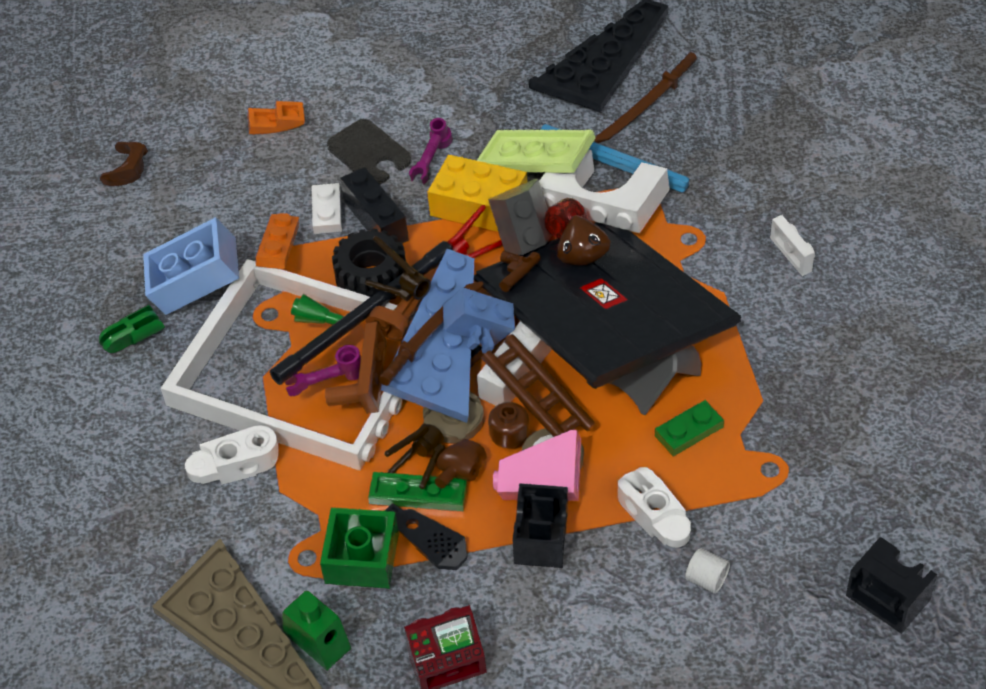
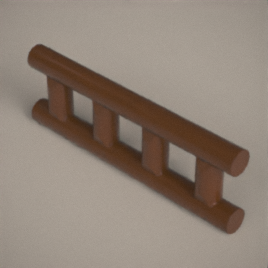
M514 334L509 335L505 339L504 343L509 349L500 356L496 357L491 350L482 356L481 359L553 437L569 430H574L579 425L586 431L595 426L594 420ZM516 358H519L530 370L518 380L505 367ZM538 379L551 392L539 402L526 389ZM558 402L571 414L560 425L547 412Z

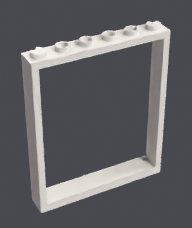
M247 259L239 270V279L229 285L162 385L161 391L166 406L239 431L253 426H267L275 432L277 441L280 444L361 471L365 462H369L370 458L374 457L375 444L378 439H383L386 436L391 416L399 413L402 406V398L383 392L380 397L379 412L370 414L354 444H350L190 390L259 284L298 296L305 294L317 302L349 312L370 298L363 294L282 269L256 266V261ZM388 302L383 307L395 310L397 305ZM415 311L414 314L412 315V317L410 318V320H409V323H410V324H411V322H412V320H413V318H414V316H415V314H416L417 311Z

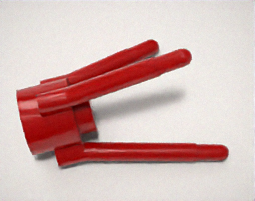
M481 205L460 230L447 241L453 248V251L476 258L503 245L502 241L498 240L470 254L467 252L470 247L463 236L486 209L485 205Z

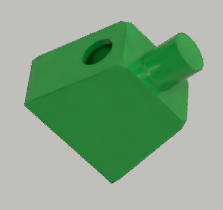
M304 591L282 612L283 632L325 670L328 671L351 650V645L338 615L311 592Z

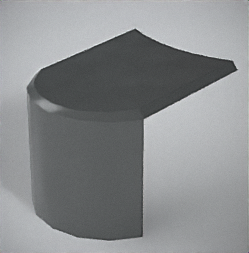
M692 345L610 383L627 393L638 406L641 414L646 415L676 373L701 376L699 353Z

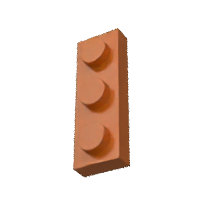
M286 213L271 214L256 255V266L285 270L299 228V217Z

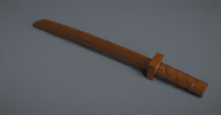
M689 52L671 73L665 71L662 74V80L646 96L609 127L595 136L593 142L601 143L611 139L651 106L670 87L675 90L678 87V78L697 60V56Z
M482 281L466 285L464 288L478 292L484 283ZM443 306L408 342L403 340L400 344L398 355L379 377V381L383 385L388 386L408 360L410 362L414 361L418 349L444 323Z

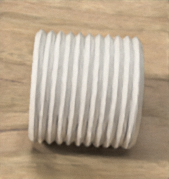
M699 548L689 562L685 578L690 583H695V585L703 587V589L717 593L727 577L730 562L723 559V557H718V555Z

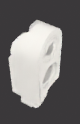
M259 425L199 444L201 450L193 452V455L186 460L185 470L191 481L201 484L220 480L222 485L257 476V473L268 471L275 465L279 451L277 436L271 428Z
M639 467L618 480L619 503L651 537L656 536L664 546L668 545L673 548L682 547L688 543L691 533V522L686 517V510L652 470L647 467Z

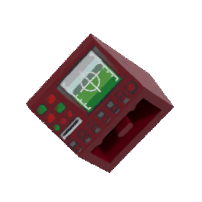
M470 605L462 608H451L444 612V614L429 619L420 618L410 625L404 626L410 662L420 689H440L487 673L485 655Z

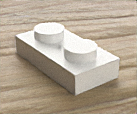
M339 183L312 185V223L314 234L342 232L341 191Z
M783 215L772 219L770 239L802 276L812 272L815 252L811 244L806 243L802 239L793 224H789Z

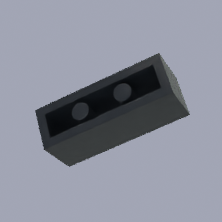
M365 167L340 178L344 202L367 231H371V228L378 229V232L385 230L389 232V236L395 235L398 238V242L404 243L409 241L406 216Z

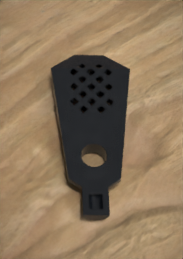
M392 503L385 510L396 513L399 532L438 569L458 570L467 560L464 536L413 509L402 510ZM410 524L418 525L415 529L407 528Z

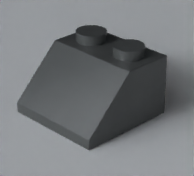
M533 179L488 199L505 251L524 255L546 245L555 233L538 179Z

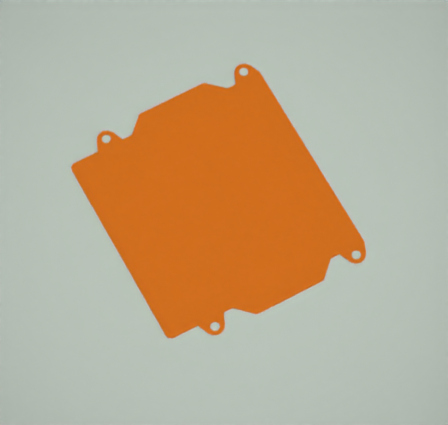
M616 189L604 190V191H599V192H600V193H602V192H609V191H613V190H616ZM661 203L640 233L630 231L683 272L680 261L700 251L706 242V236L699 228L667 223ZM548 210L555 231L549 241L561 237L573 216ZM441 219L407 225L409 241L402 243L406 262L411 266L414 265L442 241L447 242L464 224ZM471 226L463 236L470 247L467 251L468 254L501 240L499 232ZM686 233H691L697 237V242L693 245H685L681 242L680 238ZM348 236L292 246L285 271L337 286L332 263L333 251L335 246H339V241L342 238L347 239ZM503 245L474 258V275H476V271L500 262L501 253L505 251ZM437 268L430 270L424 275L430 282ZM693 279L729 306L724 292ZM483 288L478 291L479 293L491 296ZM285 291L258 305L252 317L259 327L289 332L291 347L272 368L289 355L295 354L332 326L328 323L294 322L295 316L291 315L294 300L296 298L300 299L301 296ZM398 296L390 300L389 303L398 305L402 298ZM318 302L329 309L330 312L342 316L350 313L349 311ZM268 308H273L278 311V317L272 321H265L261 317L262 312ZM514 316L515 327H516L517 324L520 322V320H518V319ZM366 319L304 365L297 374H307L337 364L335 354L339 348L345 345L356 346L362 356ZM737 326L694 344L693 346L698 351L701 360V376L676 373L646 415L641 414L631 397L619 387L608 383L594 389L579 372L554 350L548 353L541 362L543 367L596 423L589 431H586L581 425L574 429L577 430L584 448V463L580 470L579 501H568L566 534L635 521L618 501V480L639 467H647L652 470L686 511L761 497L780 486L788 478L789 466L781 457L772 453L745 450L740 435L762 404L763 398ZM509 335L494 346L493 353L498 350ZM404 337L399 341L386 338L384 371L393 361ZM481 358L470 368L469 391L478 396V398L477 375L486 365ZM270 370L263 376L269 417L354 444L371 413H366L361 402L336 406L327 405L325 399L326 388L358 384L359 379L348 380L345 374L310 385L296 396H289L286 387L296 383L286 385L284 382L282 385H279L272 379ZM539 379L526 388L538 402L551 393ZM515 396L511 402L520 404L525 408L529 416V436L535 431L544 429L545 427ZM481 398L479 399L483 406L484 422L481 430L468 440L481 445L486 452L487 458L482 463L476 479L467 481L464 510L450 511L399 507L402 510L413 509L464 536L467 553L513 544L517 500H503L497 490L493 488L494 471L499 470V460L522 451V446L524 445L523 443L515 448H503L497 446L492 441L489 435L488 418L495 405ZM402 399L399 413L392 415L389 420L386 436L383 439H378L375 444L374 457L370 458L369 462H365L361 471L278 443V459L275 466L279 492L317 514L321 529L316 534L299 542L290 551L288 563L295 573L302 576L324 579L320 560L331 507L385 511L389 507L387 505L369 504L368 496L373 472L388 473V470L412 447L413 442L389 457H386L384 454L386 450L417 431L424 424L423 406ZM706 400L722 417L724 427L673 457L655 437V428ZM560 402L547 411L559 425L571 416ZM443 442V443H442V445L445 447V449H446L447 447H449L450 445L455 444V443H451V444H450V443H446V442ZM415 453L395 473L424 475L432 455L422 457ZM767 462L775 463L779 467V474L775 477H766L761 472V466ZM436 463L431 476L438 477L442 471L437 467ZM410 524L407 528L415 529L418 525ZM399 532L393 567L428 561ZM306 550L313 551L317 556L315 563L310 566L300 565L298 563V556L301 552Z

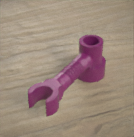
M435 118L430 122L431 131L428 144L420 161L409 171L411 182L417 174L421 173V180L424 185L428 181L429 165L437 148H447L453 141L451 130L442 118Z
M354 345L342 346L335 354L337 364L307 374L296 373L285 382L286 385L296 383L286 387L288 395H299L310 385L344 374L348 380L359 379L361 364L359 349Z

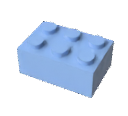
M216 217L143 254L145 296L165 315L239 279L236 238Z

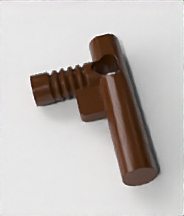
M503 251L500 261L509 264L507 271L511 273L499 283L500 289L508 292L541 260L540 255L532 252L528 257H523Z

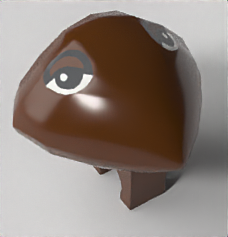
M574 215L561 235L557 257L563 263L570 265L591 264L609 251L611 240L597 225L585 218Z

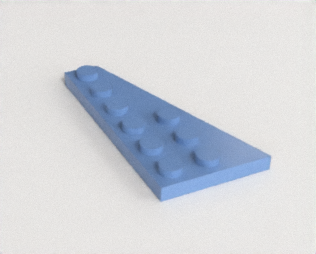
M446 249L432 278L430 290L423 297L405 334L404 341L408 342L443 304L460 289L474 282V258ZM443 323L418 349L414 361L410 362L408 360L388 386L381 385V391L467 423L469 416L471 349H468L467 344L468 338L444 331Z

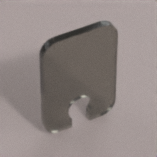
M360 119L352 123L327 141L328 150L353 172L365 167L379 185L390 179L387 172L376 167L379 162L391 161L400 172L412 162L411 154L368 119Z

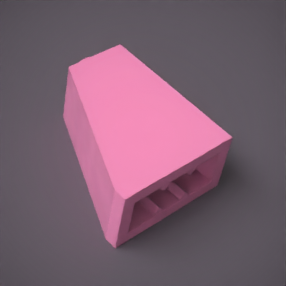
M569 430L499 460V470L494 471L493 474L494 490H497L503 500H517L519 483L568 487V501H579L581 438L577 430Z

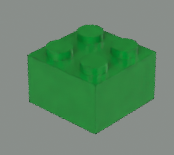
M331 507L320 560L324 583L390 589L399 536L396 513L392 511Z

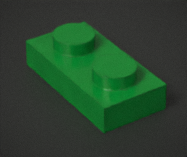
M704 400L655 428V437L674 457L724 427V420Z

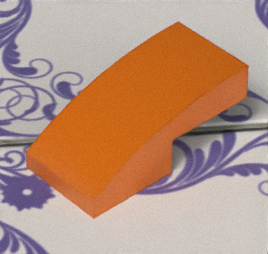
M276 101L275 109L248 108L249 134L277 133L304 125L303 102Z

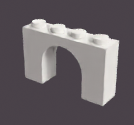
M592 150L587 151L574 173L545 172L539 180L548 210L571 216L577 215L587 220L637 233L641 232L670 190L667 168L641 162L629 181L616 190L602 193L585 190L583 186L594 173Z

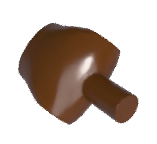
M462 439L444 449L437 459V467L442 473L435 479L436 485L439 488H444L454 478L466 481L475 480L482 467V463L487 458L484 448L472 440Z

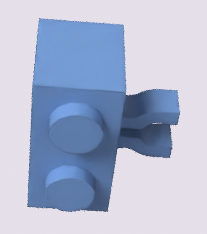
M462 288L443 304L444 331L467 337L468 349L473 350L481 343L482 353H486L489 350L492 351L496 344L515 330L513 303Z

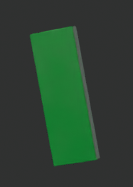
M373 472L368 501L369 504L390 506L393 503L399 507L463 511L467 481L454 478L446 487L439 488L435 483L437 477L431 476L425 489L422 490L419 488L423 475Z

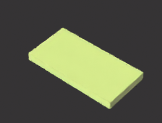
M497 130L477 161L525 172L574 173L595 140L593 130Z

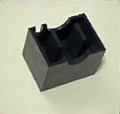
M519 483L517 515L512 540L514 564L563 568L568 517V487Z
M879 537L851 569L846 596L902 634L931 600L937 574L930 570L922 578L923 564L919 563L913 567L900 564L898 562L900 551L897 550V547Z

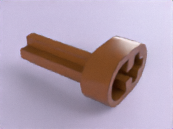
M411 296L406 301L402 298L395 310L383 306H375L366 318V323L378 322L386 338L399 341L406 334L410 326L409 320L422 299L416 300Z

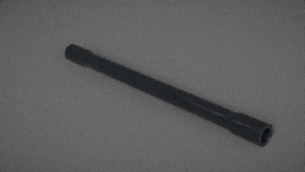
M442 241L427 252L412 267L424 276L430 270L439 266L446 249L453 250L448 242ZM400 274L387 285L397 289H402L401 285L399 284V280L402 274ZM382 290L376 292L295 354L289 355L270 370L272 379L277 384L282 385L299 372L304 365L363 322L375 306H384L397 295Z

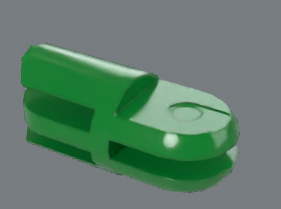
M148 304L105 328L100 333L99 344L103 346L102 348L106 352L115 353L160 332L165 326L159 320L151 305Z

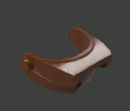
M117 142L115 144L116 151L122 154H129V156L115 170L101 174L100 181L104 185L121 186L133 183L141 177L144 169L142 157L148 152L146 146L139 142Z

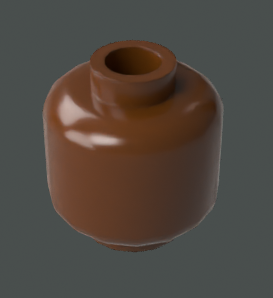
M504 402L491 410L488 425L492 441L497 446L503 448H515L522 445L529 436V416L525 408L514 402Z

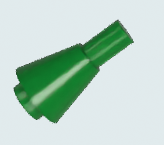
M305 294L300 299L296 298L291 309V315L295 316L294 322L328 323L333 325L344 317L330 312L329 309Z

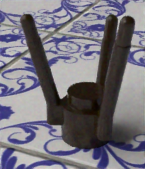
M374 236L373 240L405 270L399 280L402 289L366 280L365 284L400 296L406 301L411 296L416 300L425 297L431 287L430 280L417 272L378 236Z
M422 424L417 431L386 450L384 454L386 457H389L413 442L412 447L388 470V473H395L415 453L422 457L432 455L419 485L420 489H425L437 463L438 456L445 449L442 445L444 441L442 432L431 424Z

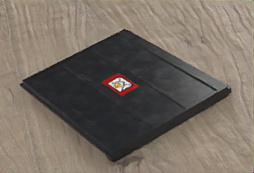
M598 222L594 224L606 233L611 240L609 251L591 264L570 265L563 263L557 257L558 244L561 238L559 237L547 242L546 245L520 255L528 257L532 252H536L540 255L541 260L508 292L502 291L499 283L511 273L507 271L509 264L500 261L476 271V275H474V281H482L484 283L482 288L492 297L513 303L514 316L579 372L594 389L730 329L741 322V315L632 232Z

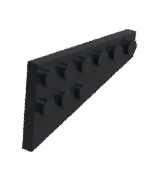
M653 0L640 1L623 13V18L615 24L609 23L604 27V31L598 36L592 35L565 54V59L560 63L548 66L546 73L540 77L534 76L528 80L529 88L601 112L668 15L669 5Z

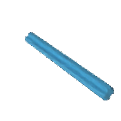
M544 124L540 130L561 129L553 127L548 124ZM593 142L589 150H592L594 160L634 174L641 162L655 165ZM667 169L669 188L681 193L685 192L689 186V178Z

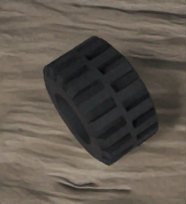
M372 228L371 231L362 229L359 230V233L355 234L352 232L348 234L347 239L342 238L339 241V246H335L334 255L332 256L337 287L369 297L374 295L379 290L365 284L366 280L387 285L405 270L373 240V237L378 236L406 261L402 242H398V238L395 235L389 236L388 231L378 232V229Z

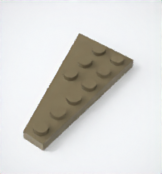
M221 539L152 606L155 614L258 689H322L303 659L299 657L292 647L286 634L282 632L276 623L275 618L252 584L248 582L235 559L231 557Z

